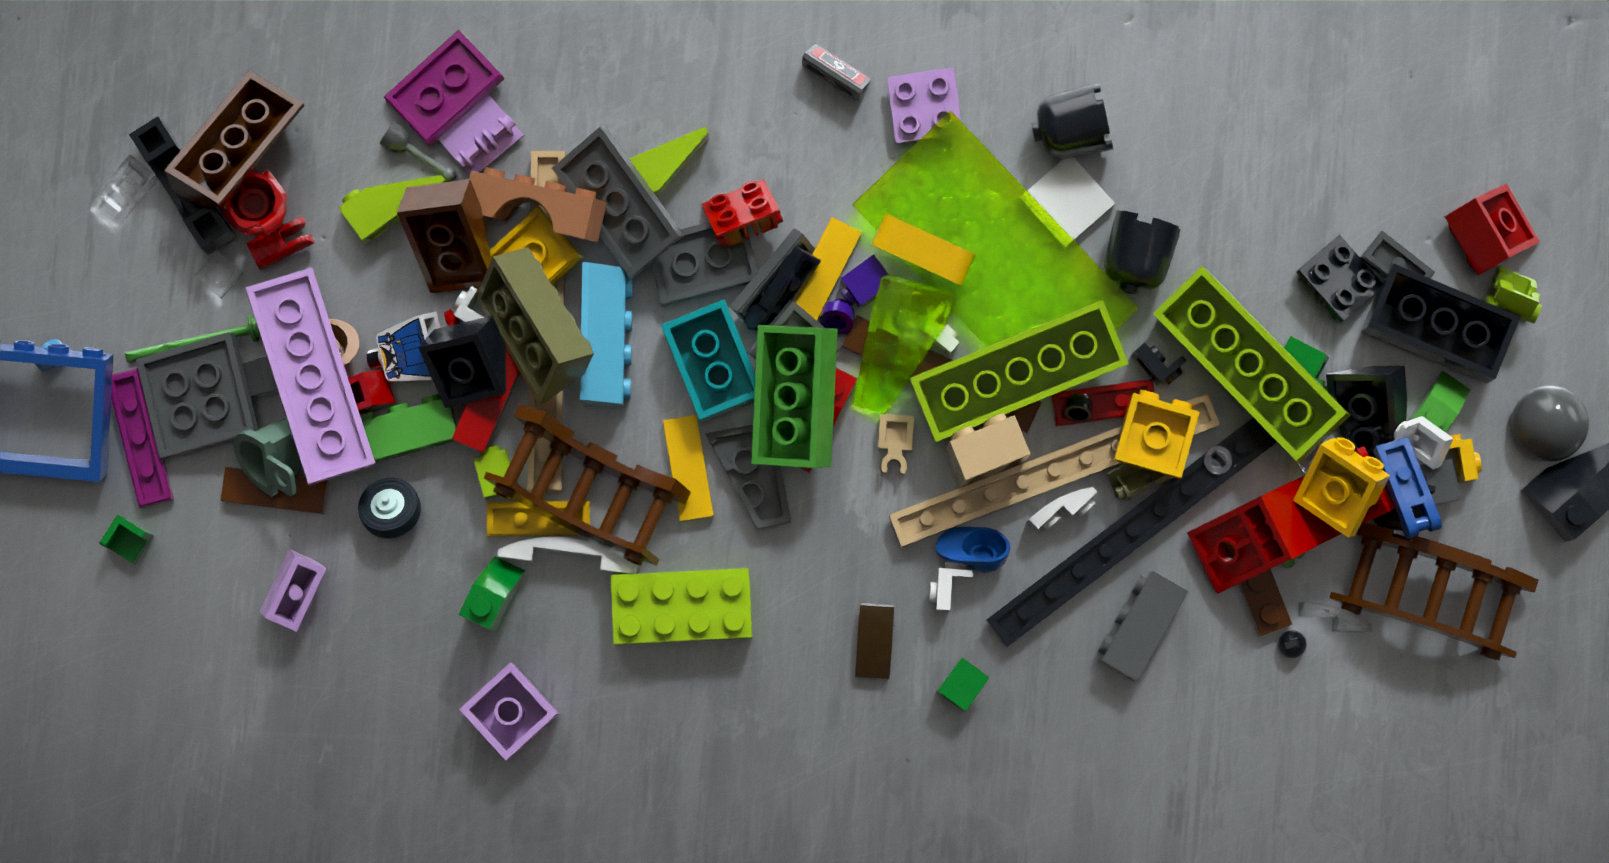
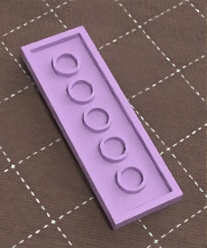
M313 268L245 287L308 486L374 466V457Z

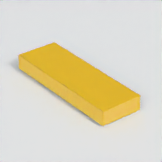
M831 217L813 252V255L822 261L796 300V303L816 321L862 234L861 231Z
M697 415L663 420L672 477L677 479L691 492L686 504L677 502L680 522L714 516Z
M569 501L545 502L564 512ZM584 501L576 519L589 525L590 501ZM487 502V537L582 536L546 518L520 502Z

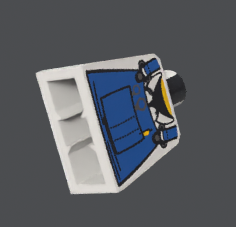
M437 311L414 316L378 333L376 336L378 348L367 352L369 367L372 370L383 368L385 378L388 381L432 380L418 347L434 329L440 328Z

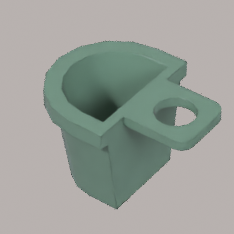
M283 418L256 431L249 429L237 434L233 442L234 453L242 471L249 480L271 497L279 493L278 489L288 496L296 494L294 475L302 469V464L287 418Z

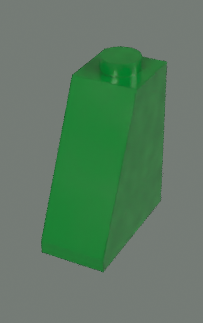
M494 556L474 581L458 615L497 633L526 570Z

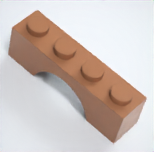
M485 167L484 173L471 171L469 179L481 205L483 216L507 221L514 210L522 204L538 201L546 208L551 217L553 232L598 242L607 202L595 199L597 192L576 188L575 194L565 192L566 185L546 181L545 187L534 185L535 178L515 174L514 180L504 178L505 171Z

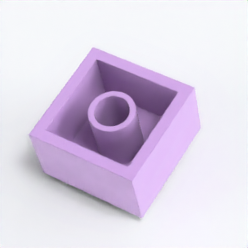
M512 662L459 709L505 761L512 759L560 714Z

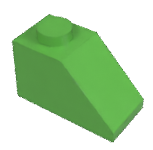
M1442 370L1407 421L1423 416L1446 433L1458 416L1471 389Z

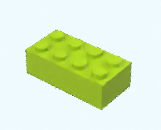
M749 568L611 575L613 640L615 646L753 639Z

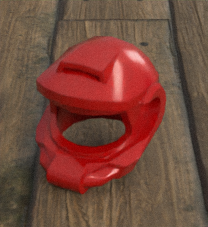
M251 170L222 206L218 208L235 230L247 236H262L264 234L268 236L284 225L282 222L286 215L287 193L269 170L263 172Z

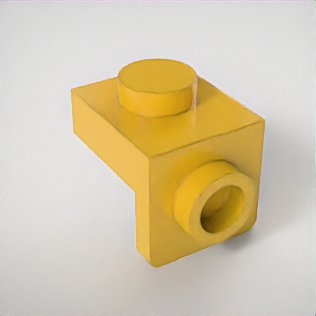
M1461 434L1449 435L1453 438V441L1448 451L1453 450L1458 484L1479 479L1478 473L1482 471L1481 458L1478 452L1474 453L1472 438L1462 440Z

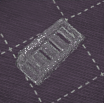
M129 154L89 209L114 230H117L159 179L152 171ZM132 170L143 178L140 184L129 176ZM123 181L135 189L132 195L120 186ZM114 191L127 200L123 206L111 196ZM106 201L119 211L115 217L102 207Z

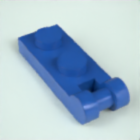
M1406 437L1376 446L1373 450L1376 459L1383 463L1384 467L1382 470L1390 475L1386 485L1399 515L1404 536L1409 539L1418 536L1420 531L1428 530L1432 532L1441 529L1440 515L1409 438ZM1421 507L1423 516L1415 518L1412 510Z

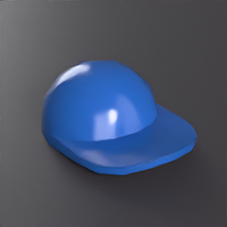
M987 527L951 528L938 538L935 546L936 554L941 558L965 564L972 570L981 573L996 571L1002 567L1010 553V543L1005 535Z

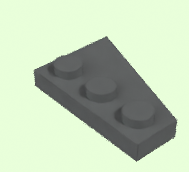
M753 425L705 433L757 529L791 523L781 466L751 464Z

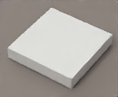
M1074 157L1063 159L1019 197L1021 203L1063 249L1115 205L1113 200Z

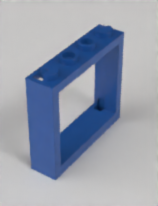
M26 340L14 341L13 345L0 344V360L95 369L90 460L0 452V473L100 482L107 476L114 354H105L103 350L95 349V347H84L83 351L69 350V345L48 344V348L35 347V342Z

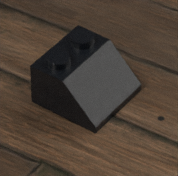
M493 315L434 329L418 347L445 408L506 393V345Z

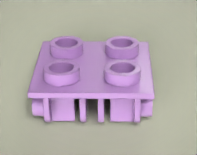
M954 67L887 77L896 144L933 138L951 140L954 138V135L963 134Z
M487 94L438 140L470 176L471 171L481 172L484 170L485 167L524 135L515 126L514 121Z

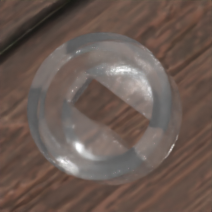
M1215 446L1207 451L1204 463L1207 470L1211 473L1223 474L1231 467L1232 456L1225 447ZM1213 452L1217 453L1227 462L1224 467L1210 456Z

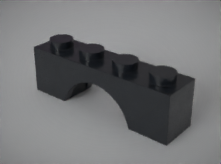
M158 116L129 134L144 160L174 202L197 244L207 255L236 238L235 233L218 207H199L171 189L164 170L179 154L181 148L166 124Z

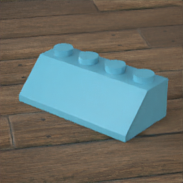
M582 262L581 333L590 342L594 353L585 374L580 377V402L583 407L624 408V399H631V379H625V365H631L632 345H625L626 331H632V311H626V297H633V277H627V273L622 267Z

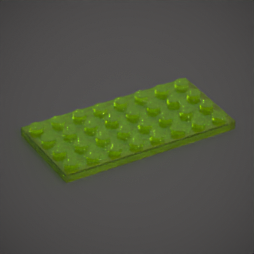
M951 110L852 204L876 231L886 213L976 254L962 286L913 263L906 262L986 347L1101 300L1104 301L1115 331L1139 309Z

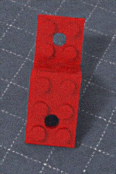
M1364 446L1355 450L1356 453L1364 458L1369 456ZM1305 475L1187 532L1217 594L1342 534L1293 501ZM1385 487L1376 504L1369 507L1361 525L1395 509ZM1226 542L1233 546L1235 557H1231L1225 549Z

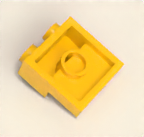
M1140 390L1139 394L1133 393L1127 406L1114 461L1181 479L1200 412L1192 410L1193 405L1185 401L1173 399L1172 404L1160 401V395L1150 391Z
M1332 438L1320 444L1293 501L1350 538L1356 535L1369 507L1376 504L1390 475L1382 470L1384 465L1378 459L1370 456L1364 458L1354 451L1356 447L1351 441L1345 438Z

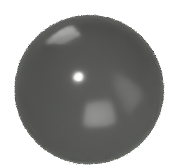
M1555 385L1536 387L1524 394L1515 405L1511 416L1512 435L1520 449L1534 459L1546 462L1563 460L1578 451L1585 442L1589 431L1588 412L1580 398L1566 388Z

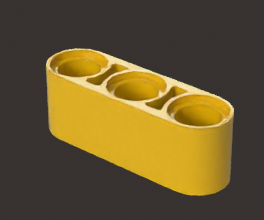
M886 213L871 244L961 286L976 255Z

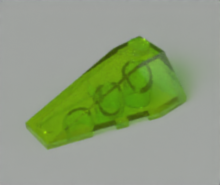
M892 274L881 278L871 314L852 405L880 414L888 412L913 372L945 329L955 294Z

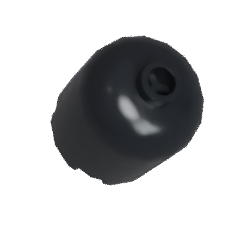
M1100 83L1054 94L1040 102L1037 109V121L1031 122L1035 142L1042 141L1045 151L1050 156L1057 159H1065L1114 149L1112 140L1105 141L1104 135L1110 133L1103 99L1096 101L1095 93L1101 92Z
M1117 210L1104 258V270L1111 280L1120 284V291L1139 295L1140 289L1152 290L1164 282L1181 229L1177 225L1154 217L1151 224L1137 220L1138 213Z

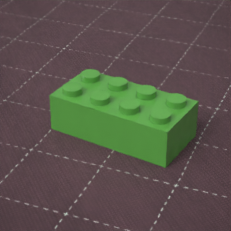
M758 325L751 464L807 468L831 467L838 329Z

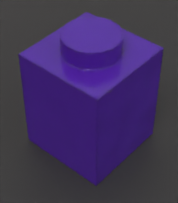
M873 254L841 278L840 283L843 287L839 291L850 306L856 304L861 310L890 289L894 281Z

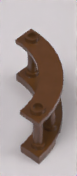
M519 404L514 417L524 424L523 430L525 433L504 477L486 472L484 479L495 486L493 492L508 500L513 498L546 518L584 537L623 553V558L633 564L642 566L643 562H647L657 566L659 559L648 551L646 547L666 505L671 504L672 500L686 504L691 492L675 478L652 471L638 464L633 469L617 462L618 455L592 442H589L586 446L573 439L572 437L575 432L558 422L547 412ZM543 437L551 442L549 446L551 451L530 493L516 482L537 438ZM570 453L583 460L582 465L585 468L563 512L543 501V498L563 456H568ZM603 470L619 478L618 483L620 486L600 528L597 529L576 519L597 473L601 474ZM640 487L652 492L654 500L634 543L616 537L612 533L632 490L636 491Z
M1370 523L1360 525L1355 536L1362 539L1361 545H1363V549L1349 594L1347 596L1331 592L1329 597L1342 604L1341 610L1355 615H1361L1363 610L1425 628L1481 649V656L1500 661L1501 655L1511 658L1516 657V651L1502 646L1501 643L1516 595H1520L1521 590L1535 593L1538 579L1511 567H1506L1504 570L1492 565V560L1436 541L1419 536L1407 539L1403 535L1395 534L1394 529ZM1382 545L1398 549L1397 554H1399L1384 605L1362 599L1376 551L1381 550ZM1418 555L1436 560L1435 566L1438 567L1423 617L1398 610L1412 561L1417 559ZM1456 567L1472 572L1471 578L1474 579L1459 629L1436 622L1451 571H1455ZM1493 580L1501 584L1500 590L1503 592L1487 640L1472 633L1487 584H1491Z

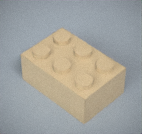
M1005 413L985 420L986 423L977 431H974L973 427L970 426L953 433L945 453L959 488L1020 465L1029 457L1030 451L1015 415L1006 418Z

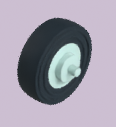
M384 478L375 481L364 490L359 499L358 513L362 524L371 534L380 538L390 539L406 534L416 525L421 513V503L417 492L408 482L399 478Z

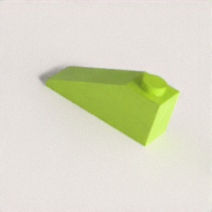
M704 126L629 158L656 197L663 193L709 139L707 128Z
M442 175L366 187L362 191L355 189L342 199L343 204L338 208L364 244L367 245L400 221L397 210L407 187L444 183L446 180Z

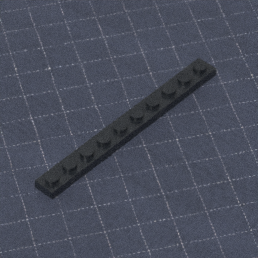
M1253 417L1184 469L1181 479L1172 478L986 619V621L1003 644L1008 647L1272 447L1277 441Z

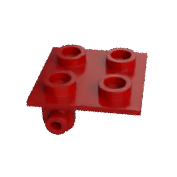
M764 179L745 183L737 190L727 194L715 195L709 201L701 204L720 247L726 245L729 248L742 242L740 228L746 240H749L746 226L750 224L755 236H759L755 222H758L762 233L778 228V224L783 222L780 214L781 211Z

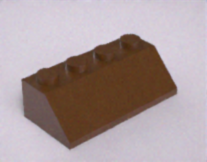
M249 70L164 170L171 189L199 207H221L302 110L304 103Z

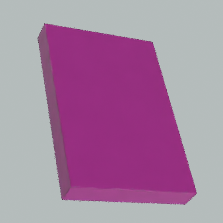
M457 30L383 98L428 146H431L504 80V77L462 32Z

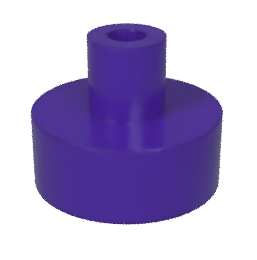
M838 298L826 303L822 307L819 321L824 328L838 329V335L845 334L853 328L855 311L844 299Z

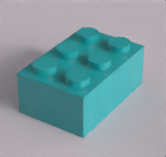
M725 299L661 324L662 331L700 424L754 403L755 372Z

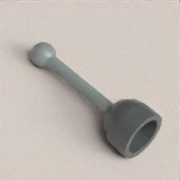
M393 122L381 139L380 145L393 152L406 149L440 172L446 181L451 182L456 178V172L453 169L444 168L409 144L407 131L398 123Z

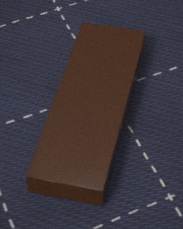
M225 467L220 501L324 514L329 480L308 486L306 477L294 476L296 494L288 496L278 489L279 493L271 497L254 485L242 469Z

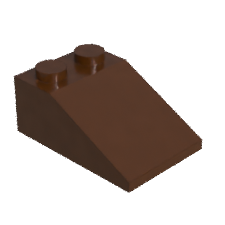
M466 179L407 187L397 214L430 293L480 287L491 263V256L481 205L471 180Z

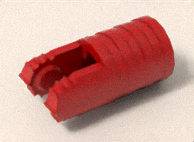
M303 216L282 225L268 236L264 234L247 242L250 253L260 270L315 243L312 235L308 234L288 243L284 240L305 227L306 222Z

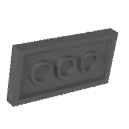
M600 126L552 167V170L562 184L566 185L565 188L569 193L575 194L576 188L597 192L595 199L607 202L600 237L630 278L637 276L684 236L606 126Z

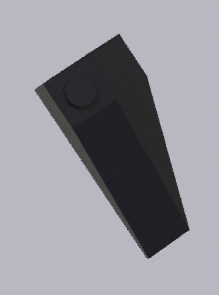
M1368 366L1327 373V392L1350 414L1339 426L1342 433L1341 438L1351 441L1356 447L1355 450L1364 446L1368 455L1376 458L1373 452L1375 447L1394 441L1395 430L1407 418L1405 366Z
M1609 443L1544 469L1521 489L1522 493L1565 542L1575 540L1609 510Z

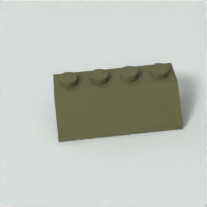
M528 247L493 256L475 299L486 317L493 315L505 342L507 352L538 403H546L585 374L594 355L591 344L580 332L573 315L567 311L559 298L557 289L551 285L543 272L541 263L535 259Z

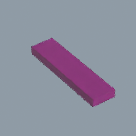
M138 368L113 374L111 400L138 506L140 509L172 501L174 496L165 461L159 458Z

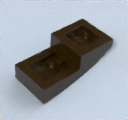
M860 603L855 677L890 678L894 605Z

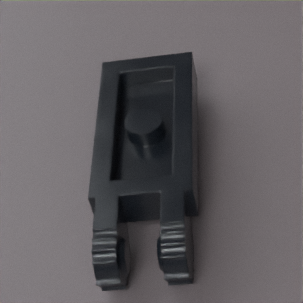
M795 245L792 251L785 257L782 267L773 281L767 285L759 304L753 305L749 309L746 318H744L747 328L758 331V325H770L789 300L796 302L822 260Z

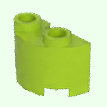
M1498 265L1492 279L1495 282L1494 288L1496 290L1494 296L1487 295L1486 302L1521 316L1519 321L1523 323L1528 321L1534 324L1542 308V305L1539 304L1540 294L1536 292V280Z

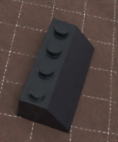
M1393 263L1373 300L1361 331L1487 384L1496 379L1521 316Z

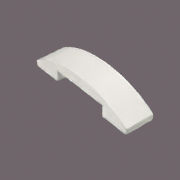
M539 537L521 540L498 549L497 555L502 559L534 563L536 549L601 557L600 570L603 572L636 574L637 570L629 561L605 547L567 537Z

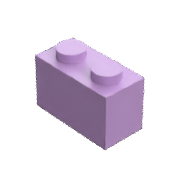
M289 549L260 609L261 614L266 619L297 632L326 568L320 562Z

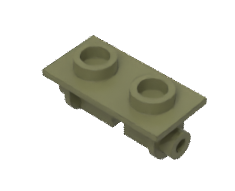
M1123 464L1107 472L1115 497L1120 500L1125 498L1130 500L1131 497L1150 489L1148 483L1152 481L1155 485L1174 478L1128 464Z

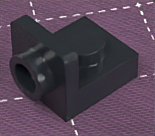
M1145 342L1131 354L1157 386L1164 380L1170 385L1184 373L1180 366L1187 361L1181 356L1167 368L1163 364L1166 359L1159 349L1154 345L1149 348Z

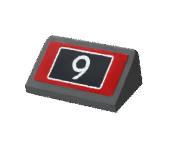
M813 45L802 56V66L855 100H859L870 83V78L819 45Z

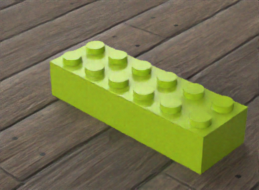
M1201 266L1153 313L1297 462L1302 463L1350 416L1205 267Z
M1101 300L911 377L910 380L935 442L952 436L953 433L970 426L975 427L996 415L1007 414L1121 368L1129 363L1104 301Z

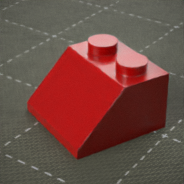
M1507 183L1474 198L1444 216L1449 224L1451 234L1459 241L1465 252L1468 264L1475 269L1477 275L1498 266L1540 242Z

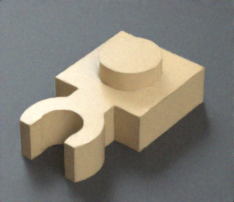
M880 414L878 449L887 450V455L881 462L882 473H887V464L894 460L900 464V475L905 474L907 462L902 456V451H912L914 416Z

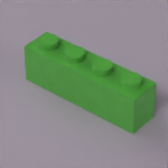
M436 394L422 398L421 405L409 408L408 403L389 407V413L376 417L375 412L360 415L375 464L456 442L451 440L457 427L453 407L445 408L440 395Z

